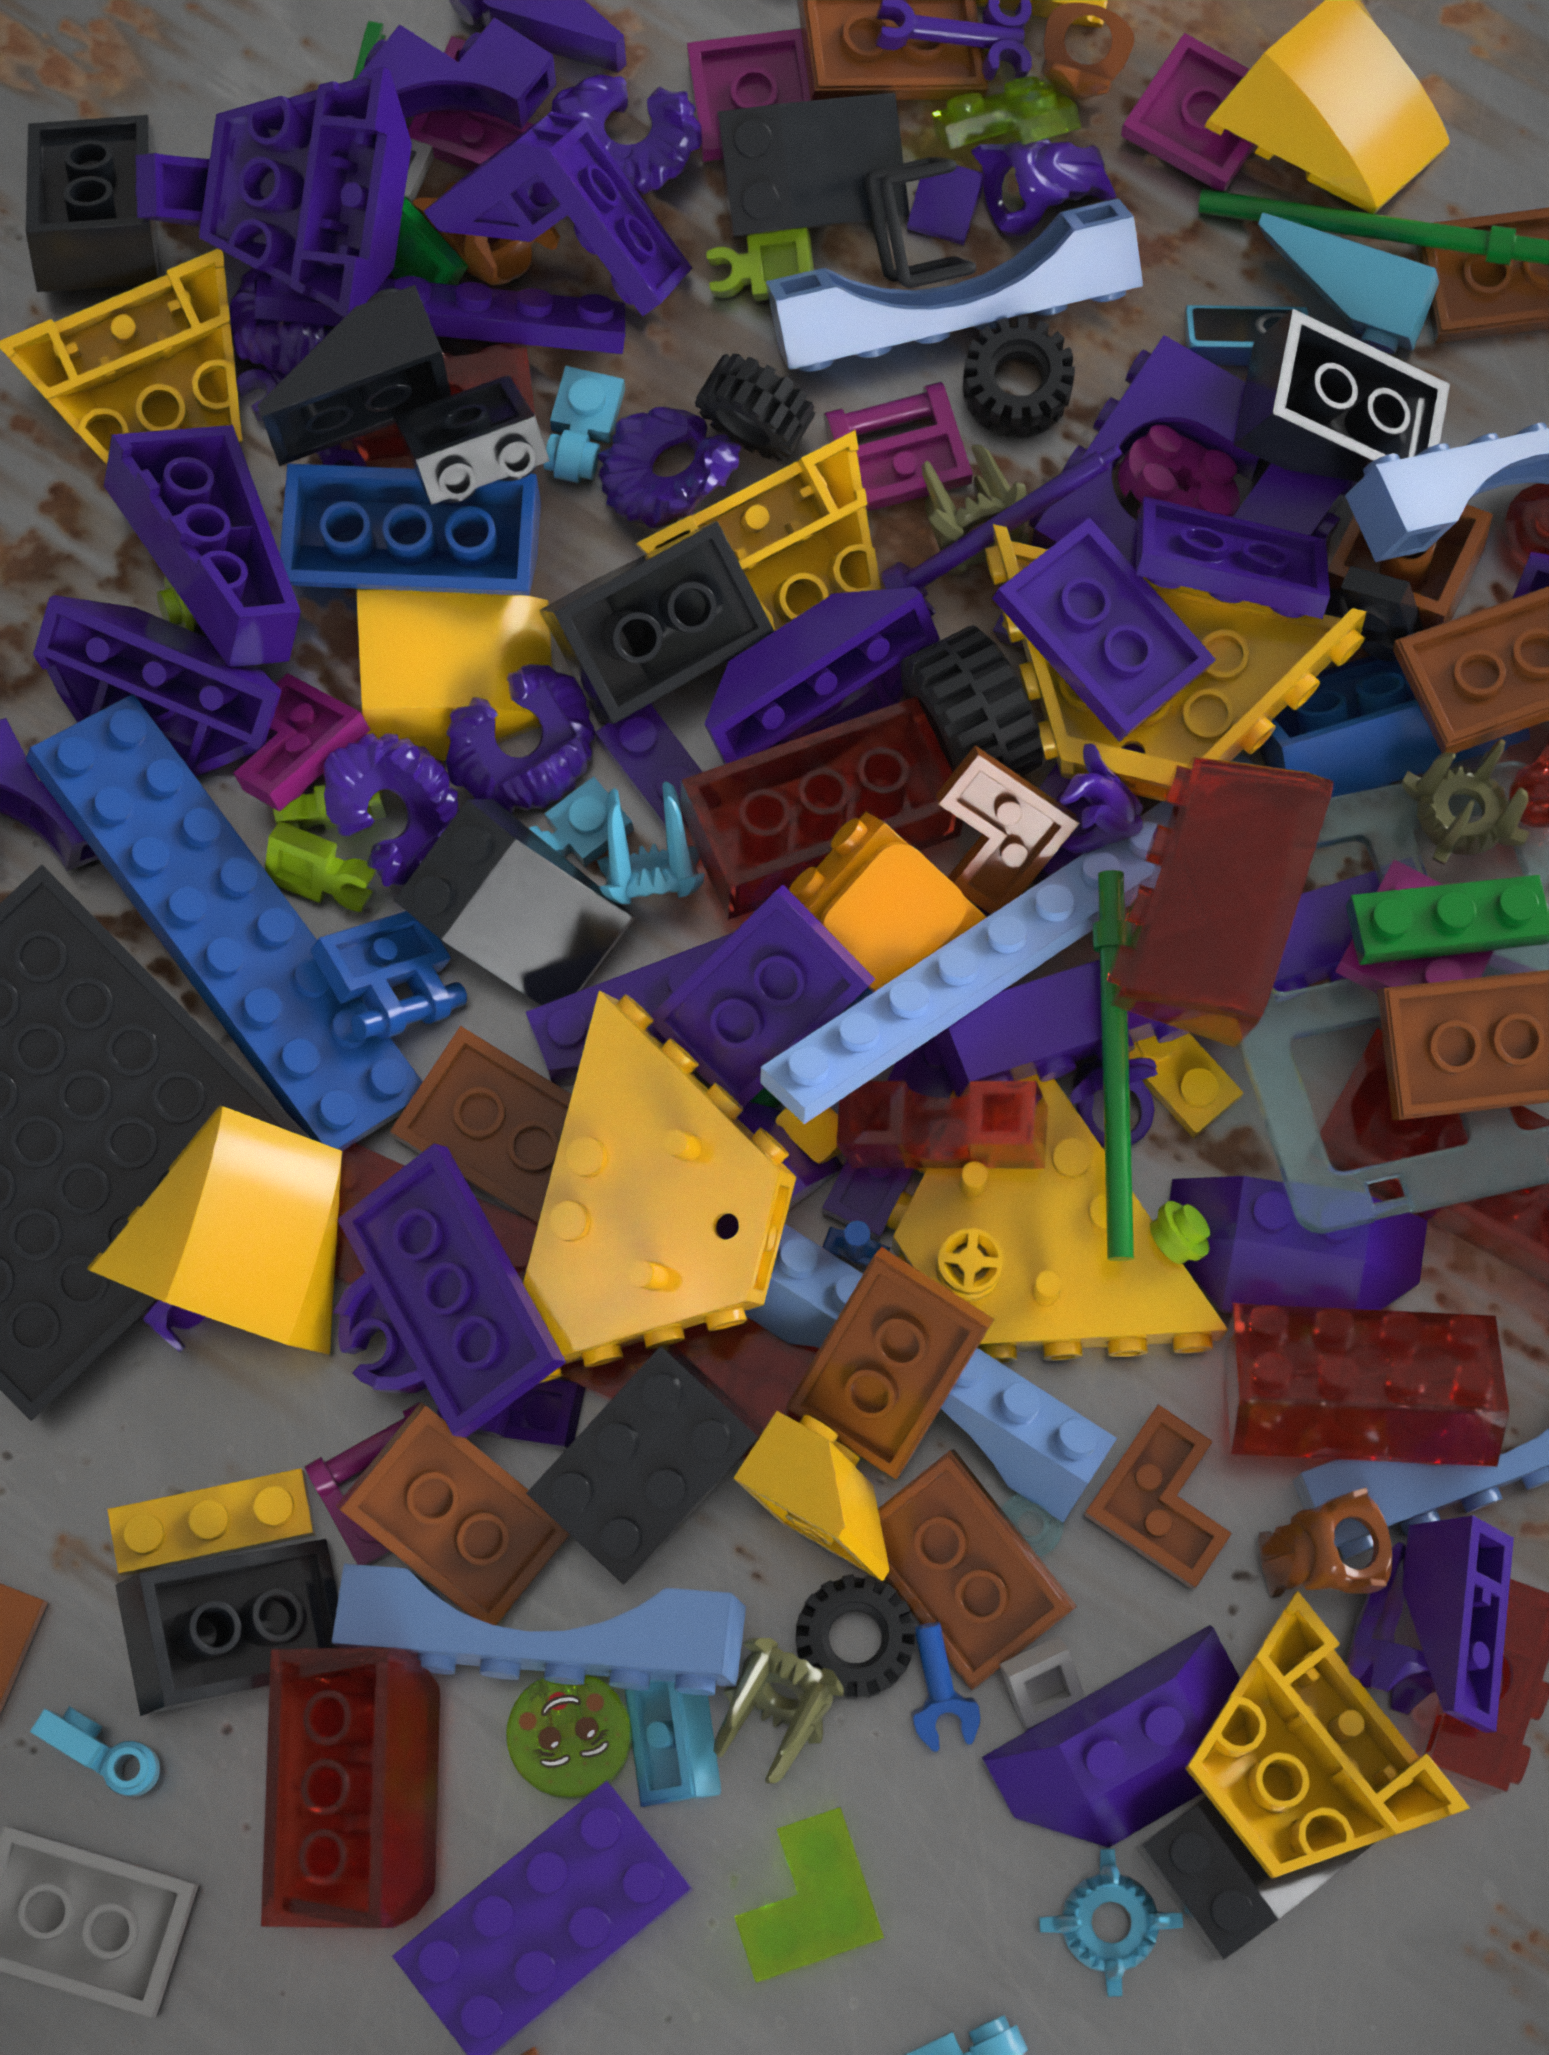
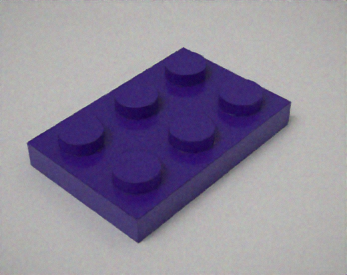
M1146 496L1143 497L1137 517L1136 575L1146 577L1151 583L1163 588L1175 589L1184 586L1205 591L1215 599L1226 603L1248 601L1269 606L1276 613L1290 618H1300L1307 615L1323 619L1330 599L1326 539Z
M1090 517L1002 585L992 598L1119 742L1208 670L1216 661L1214 656L1142 576L1136 575V569Z
M782 885L650 1015L654 1019L651 1025L666 1040L671 1038L697 1061L699 1065L695 1070L711 1086L717 1083L744 1107L764 1088L761 1084V1066L836 1018L875 978Z

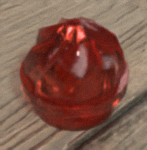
M1534 762L1532 765L1520 769L1516 774L1509 789V802L1518 788H1523L1528 793L1529 801L1520 821L1531 827L1545 828L1549 827V764L1545 765L1542 762Z

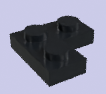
M1350 566L1341 585L1342 591L1329 588L1330 599L1325 615L1343 618L1352 608L1367 611L1362 632L1360 633L1365 639L1360 647L1377 659L1389 662L1397 660L1393 652L1395 640L1424 630L1412 588L1408 581Z

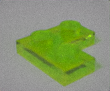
M1036 76L1022 77L1009 81L1004 85V92L982 98L980 93H970L954 97L947 102V109L931 113L936 136L950 149L1007 132L1022 145H1026L1081 128L1077 105L1047 81H1039V78Z
M841 1807L777 1828L798 1895L734 1916L756 1983L884 1938Z

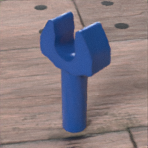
M857 1220L850 1222L845 1230L829 1227L822 1248L839 1259L848 1260L862 1266L863 1272H865L873 1256L881 1247L889 1252L891 1249L870 1239V1229L867 1224Z
M940 1622L916 1626L915 1635L928 1693L923 1705L911 1712L916 1733L932 1751H939V1735L936 1731L937 1718L944 1713H954L959 1717V1727L966 1744L970 1745L975 1739L981 1720L978 1703L973 1697L964 1698L954 1690Z

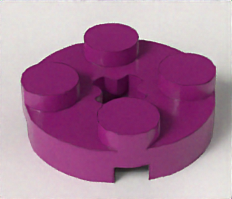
M1165 425L1151 427L1146 436L1136 440L1119 466L1118 481L1124 496L1126 497L1129 491L1132 490L1134 496L1141 503L1143 497L1146 496L1230 517L1234 516L1240 504L1238 486L1233 479L1237 473V466L1234 460L1223 451L1208 450L1193 440L1180 436L1175 430Z

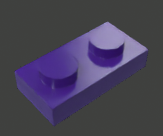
M651 703L615 724L607 723L595 731L596 741L665 831L664 782L672 784L678 794L684 825L719 801V792Z

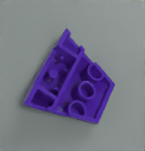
M384 66L366 71L367 76L342 83L330 81L318 85V89L289 98L277 96L217 113L215 118L199 238L249 266L284 282L291 289L326 305L333 312L344 318L356 306L367 303L369 298L374 295L394 269L412 142L391 71Z

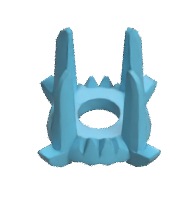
M668 782L663 783L667 851L662 849L659 852L656 844H653L649 853L643 846H639L638 855L636 853L630 855L618 790L614 788L607 795L605 806L609 857L606 856L599 859L597 863L602 873L607 877L606 885L600 886V890L603 896L614 903L631 904V898L649 897L653 894L663 895L677 892L678 898L695 893L704 882L705 874H698L695 867L700 856V847H688L678 794L674 786Z
M1100 1849V1874L1084 1879L1073 1888L1065 1901L1062 1915L1039 1917L1040 1932L1063 1933L1067 1947L1078 1961L1090 1969L1105 1973L1108 1997H1122V1977L1124 1972L1135 1968L1148 1957L1156 1944L1159 1930L1183 1928V1913L1158 1912L1154 1899L1145 1887L1131 1877L1120 1874L1116 1867L1115 1849ZM1103 1903H1118L1127 1910L1130 1916V1930L1127 1936L1119 1942H1104L1093 1931L1092 1915L1096 1908Z

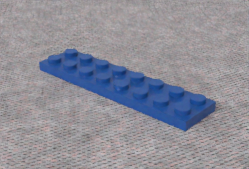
M134 694L29 748L25 760L286 1113L312 1140L344 1151L402 1114L423 1081L390 1037L380 1039L375 1035L360 1040L354 1035L351 1029V1019L356 1014L368 1011L365 1003L361 998H357L340 1004L310 953L317 939Z

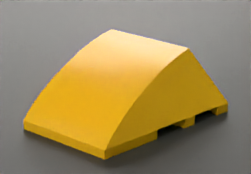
M1361 0L1323 1L1263 53L1204 125L1205 128L1219 135H1222L1224 129L1257 145L1255 154L1267 160L1276 155L1305 170L1307 181L1370 214H1375L1438 157L1450 143L1444 125L1420 82L1388 38L1377 27Z
M215 249L166 270L167 275L56 322L50 319L0 340V350L106 465L113 434L233 425L239 443L243 442L222 250Z
M856 430L635 544L645 554H648L713 521H718L774 631L833 593L881 590L876 553L871 543L866 505H868L866 491L862 487L857 456L859 448Z
M378 589L356 590L362 714L370 728L367 734L373 733L378 739L388 733L398 734L399 740L409 738L414 745L418 747L425 746L430 754L443 764V761L447 758L450 746V738L446 734L451 723L450 713L458 707L468 706L473 697L488 700L490 705L496 710L498 714L495 717V740L497 744L541 727L538 718L533 712L517 705L511 700L507 676L508 673L516 672L523 665H549L553 668L551 632L539 611L549 605L548 600L522 595Z
M219 1105L170 1165L167 1176L142 1206H137L127 1218L129 1222L103 1254L100 1252L86 1269L165 1303L285 1345L330 1355L342 1151Z
M1296 1591L1185 1767L1271 1879L1470 1809L1427 1753L1421 1757L1416 1754L1359 1680L1349 1673L1347 1665L1334 1650L1340 1643L1299 1591Z

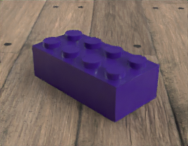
M606 1780L398 1950L392 1957L466 2055H495L690 1894L693 1888L612 1785Z

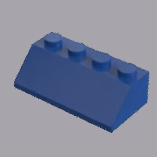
M287 464L280 556L291 586L530 596L538 558L541 498L537 475L530 474L515 481H503L500 479L478 487L476 492L465 500L455 503H444L441 501L431 505L419 482L415 469Z
M1373 656L1321 671L1316 676L1320 681V685L1312 696L1297 710H1293L1287 705L1271 721L1276 728L1259 748L1268 775L1283 787L1281 798L1293 813L1301 810H1319L1331 804L1333 800L1359 792L1383 790L1392 782L1403 779L1407 771L1415 775L1424 774L1437 756L1442 754L1398 660L1389 662ZM1529 727L1454 753L1456 757L1452 764L1479 755L1484 756L1486 751L1489 752L1492 746L1500 739L1506 741L1504 751L1511 745L1531 740Z

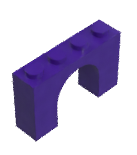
M1163 335L1152 353L1143 349L1134 360L1126 375L1125 382L1131 385L1120 401L1111 397L1106 402L1093 426V429L1098 434L1088 449L1081 445L1077 446L1062 472L1098 450L1102 453L1115 444L1120 448L1122 455L1108 464L1109 469L1030 519L1028 526L1034 529L1031 546L1049 549L1090 517L1136 569L1137 520L1129 515L1120 504L1113 488L1112 473L1135 441L1146 436L1151 427L1155 425L1168 426L1180 436L1193 440L1208 450L1223 451L1234 460L1237 466V473L1252 481L1265 460L1233 445L1246 382Z

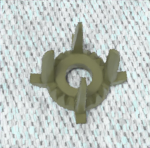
M974 444L971 447L983 475V478L978 474L973 478L979 491L976 503L969 497H966V508L960 507L958 511L931 463L926 461L922 465V476L930 494L925 497V510L940 551L966 535L976 525L988 521L1026 496L1025 484L1015 482L1010 487L991 453L982 445ZM1025 523L1009 533L1011 541L1022 544L1028 543V534L1023 533ZM985 549L946 574L958 576L966 572L968 566L980 565L983 561H987Z
M1498 740L1489 752L1486 751L1476 770L1469 767L1463 768V766L1450 769L1449 767L1456 755L1445 752L1437 756L1421 778L1410 771L1406 772L1402 780V787L1412 799L1417 801V817L1423 832L1437 845L1432 860L1445 865L1451 853L1474 855L1488 851L1497 843L1509 846L1525 844L1530 832L1517 826L1528 804V793L1523 788H1518L1508 804L1504 788L1502 786L1499 787L1497 781L1490 778L1504 751L1505 740ZM1459 794L1474 798L1481 807V819L1476 822L1467 823L1475 803L1472 800L1468 802L1455 818L1449 810V798Z
M750 1638L743 1644L751 1654L744 1661L741 1678L737 1680V1687L728 1686L724 1690L730 1705L714 1740L713 1751L718 1758L724 1755L754 1706L756 1709L761 1710L762 1721L773 1715V1727H778L783 1722L789 1725L765 1778L766 1783L774 1784L785 1776L807 1740L809 1744L822 1742V1717L831 1708L833 1695L843 1696L844 1687L833 1670L823 1668L820 1671V1669L812 1667L808 1660L798 1659L792 1652H783L780 1648H777L779 1644L771 1638ZM770 1682L787 1686L793 1690L798 1699H790L780 1695L772 1688Z

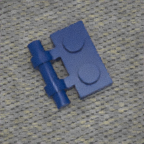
M407 911L320 937L310 950L340 1004L361 997L368 1008V1011L356 1014L351 1019V1029L360 1040L375 1035L380 1039H386L404 1032L408 1024L420 1020L426 1024H431L449 1017L451 1010L466 1005L467 992L464 986L459 982L444 986L437 975V972L442 971L451 960L443 943ZM407 983L413 996L398 1000L391 987Z

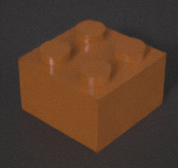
M1466 504L1459 520L1426 551L1375 562L1355 516H1353L1328 567L1329 588L1342 591L1341 585L1350 566L1410 582L1424 630L1451 621L1485 550L1493 514Z

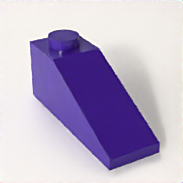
M449 0L456 13L468 24L473 25L475 22H478L485 29L495 17L549 53L617 73L627 65L624 35L585 0Z
M1473 1515L1408 1525L1406 1554L1403 1560L1402 1590L1442 1711L1484 1733L1496 1732L1514 1538Z

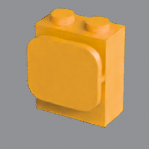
M867 812L860 819H851L843 825L832 839L831 847L833 850L817 868L810 867L802 872L789 888V891L875 978L868 986L872 992L886 985L987 918L924 855L905 842L885 822Z

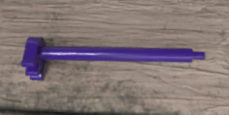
M1115 444L1102 453L1098 450L915 568H910L902 562L893 564L882 572V580L886 589L915 587L921 592L930 616L936 614V611L925 599L928 596V592L924 587L993 544V524L1007 527L1010 533L1109 469L1108 464L1122 455L1120 448Z

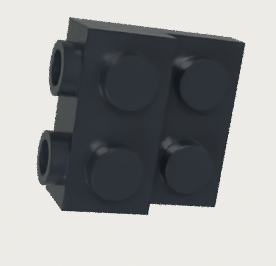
M509 374L393 416L400 439L413 462L419 482L431 505L441 501L444 503H455L471 497L478 487L500 479L503 481L522 479L530 475L535 470V466L550 461L536 417Z

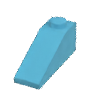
M1262 212L1258 225L1264 238L1355 332L1363 334L1362 342L1386 353L1394 354L1398 346L1414 351L1440 283L1436 268Z

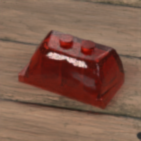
M391 1647L271 1650L261 1927L395 1928L417 1916L434 1894L436 1878L440 1688L429 1670L421 1667V1661L405 1650Z

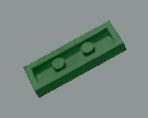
M1540 874L1351 895L1345 905L1359 965L1545 945L1549 943V910Z

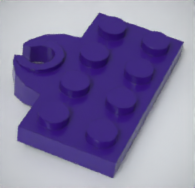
M435 1143L337 1219L365 1270L363 1275L345 1289L333 1313L339 1314L338 1342L340 1351L355 1355L366 1350L371 1337L381 1329L387 1341L385 1353L379 1361L373 1364H360L352 1372L360 1382L373 1387V1390L389 1393H417L428 1388L452 1435L466 1438L566 1363L565 1358L448 1147Z

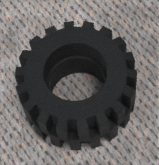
M974 625L968 626L903 658V661H901V682L907 705L929 753L947 780L975 745L1021 777L1042 766L1043 747L1040 729L1030 701L1003 652L978 627Z

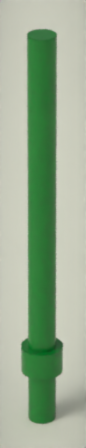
M1202 189L1198 213L1259 222L1263 212L1323 232L1486 256L1485 262L1510 266L1511 260L1549 265V240L1516 235L1517 229L1492 225L1491 231L1208 189Z
M1107 870L1098 873L1099 921L1093 923V951L1100 953L1107 1260L1129 1261L1134 1259L1126 952L1133 949L1132 923L1125 920L1124 872Z

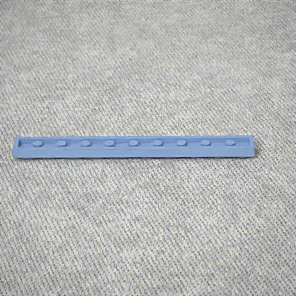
M1239 753L1227 765L1231 770L1230 775L1210 797L1204 799L1200 794H1197L1185 807L1162 801L1140 816L1143 820V829L1135 836L1082 854L761 1066V1084L803 1124L807 1123L1092 931L1093 923L1099 921V872L1107 870L1124 872L1126 908L1278 806L1281 801L1283 787L1243 754Z

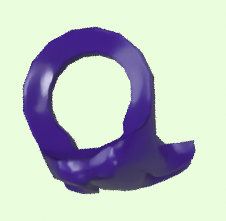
M1092 743L1084 744L1083 759L1089 773L1076 774L1071 779L1067 788L1056 799L1065 807L1082 796L1092 804V806L1086 807L1082 811L1083 829L1088 828L1094 823L1097 826L1085 835H1070L1061 847L1072 853L1092 852L1107 844L1117 843L1135 836L1143 829V820L1140 817L1144 808L1142 803L1124 781L1106 766L1096 746Z
M1097 1057L1093 1063H1084L1073 1079L1074 1090L1070 1093V1100L1072 1104L1076 1103V1111L1101 1147L1105 1148L1104 1132L1097 1127L1092 1114L1094 1094L1098 1090H1103V1064L1099 1062ZM1150 1058L1129 1059V1087L1139 1099L1141 1107L1140 1119L1131 1130V1146L1144 1138L1153 1122L1155 1108L1152 1094L1142 1081L1143 1079L1158 1075L1155 1069L1157 1066L1154 1060Z

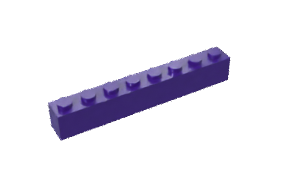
M1410 859L1401 862L1414 869ZM1390 866L1151 942L1126 952L1129 1053L1135 1049L1134 1042L1156 1036L1158 1043L1168 1042L1191 1032L1194 1029L1192 1023L1214 1016L1217 1024L1226 1023L1249 1013L1252 1010V1003L1272 997L1275 1005L1290 1002L1310 991V984L1328 978L1333 986L1350 982L1351 980L1335 972L1353 937L1345 905L1351 895L1376 892ZM1100 959L1003 990L934 1036L933 1038L957 1099L960 1100L978 1094L980 1101L993 1100L1013 1091L1017 1087L1015 1081L1037 1074L1039 1080L1045 1082L1073 1071L1076 1068V1061L1097 1055L1099 1062H1102Z

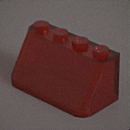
M1193 757L1186 768L1176 765L1164 797V802L1174 805L1168 826L1160 824L1156 826L1145 858L1146 862L1155 864L1148 887L1141 884L1137 886L1128 910L1126 921L1136 924L1129 947L1121 944L1118 946L1109 970L1107 982L1117 985L1111 1003L1112 1006L1232 1047H1236L1256 1027L1264 1013L1276 979L1330 802L1333 780L1305 771Z

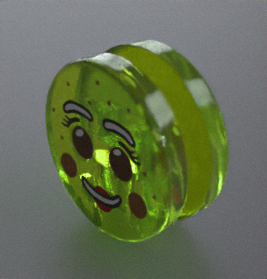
M585 1675L584 1684L567 1685L550 1682L542 1677L529 1685L514 1703L508 1718L506 1740L509 1755L515 1768L529 1784L539 1791L556 1798L579 1799L587 1797L606 1780L611 1784L619 1776L630 1755L632 1727L628 1712L619 1696L608 1684L593 1675Z

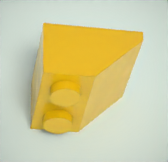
M776 1411L733 1479L780 1523L883 1582L890 1569L874 1486L856 1468L860 1457L837 1442L838 1435L815 1418L804 1414L798 1423Z

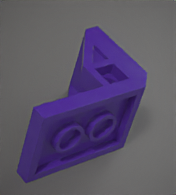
M556 112L548 113L461 178L424 210V213L440 232L527 242L533 241L568 215L574 223V232L581 245L589 253L598 255L612 274L611 282L617 294L627 304H634L642 317L660 305L692 270L690 263L586 120L576 116Z

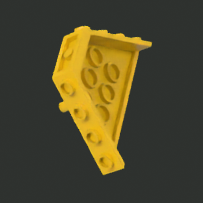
M993 524L994 546L985 548L986 560L993 584L1006 583L1048 549L1011 541L1007 527ZM1143 577L1214 656L1216 661L1208 670L1119 742L1002 610L1010 642L1014 643L1022 640L1028 662L1018 665L1024 691L1029 701L1039 699L1045 721L1038 723L1044 760L1056 758L1061 777L1072 779L1076 774L1089 773L1083 759L1084 744L1092 743L1096 746L1106 766L1120 777L1135 795L1184 807L1197 794H1200L1204 799L1210 797L1230 775L1231 770L1227 765L1243 749L1251 755L1271 736L1276 728L1271 721L1287 705L1293 710H1297L1312 696L1320 685V681L1316 676L1331 661L1337 666H1341L1358 650L1365 639L1360 633L1362 632L1367 612L1352 608L1343 618L1325 614L1323 619L1307 615L1300 618H1290L1276 613L1269 606L1248 601L1226 603L1215 599L1205 591L1184 586L1175 589L1163 588ZM1129 744H1136L1144 750L1145 754L1126 750L1123 747Z
M600 990L595 1003L523 1281L527 1292L565 1358V1364L583 1359L585 1367H595L623 1358L622 1347L642 1341L645 1342L646 1349H655L664 1344L672 1345L685 1339L683 1329L702 1323L707 1324L708 1331H714L746 1322V1310L764 1305L796 1181V1176L782 1163L789 1156L786 1149L761 1127L753 1134L737 1118L744 1110L743 1107L720 1085L714 1083L708 1089L692 1074L699 1065L697 1061L671 1038L663 1045L647 1029L654 1019L644 1008L627 994L618 1000ZM726 1214H733L739 1223L736 1235L730 1239H722L716 1229L718 1220ZM559 1367L538 1384L561 1377V1368Z
M1035 1074L1015 1081L1017 1087L1013 1091L989 1101H980L978 1094L958 1100L953 1090L943 1111V1114L952 1117V1120L942 1139L931 1135L915 1166V1170L923 1173L924 1176L914 1196L904 1191L901 1193L886 1226L895 1230L891 1246L894 1254L939 1284L936 1269L937 1258L942 1243L950 1234L963 1228H977L987 1231L998 1241L1003 1251L1004 1259L998 1285L990 1295L980 1300L967 1301L995 1319L978 1349L1004 1364L1017 1361V1352L1043 1351L1044 1360L1062 1361L1081 1358L1083 1356L1082 1348L1108 1347L1109 1356L1131 1357L1148 1353L1147 1345L1173 1343V1351L1175 1353H1199L1212 1350V1341L1222 1340L1228 1331L1227 1327L1185 1266L1171 1261L1159 1249L1150 1231V1223L1153 1220L1133 1191L1134 1259L1129 1261L1107 1260L1105 1151L1055 1079L1041 1082L1038 1075Z

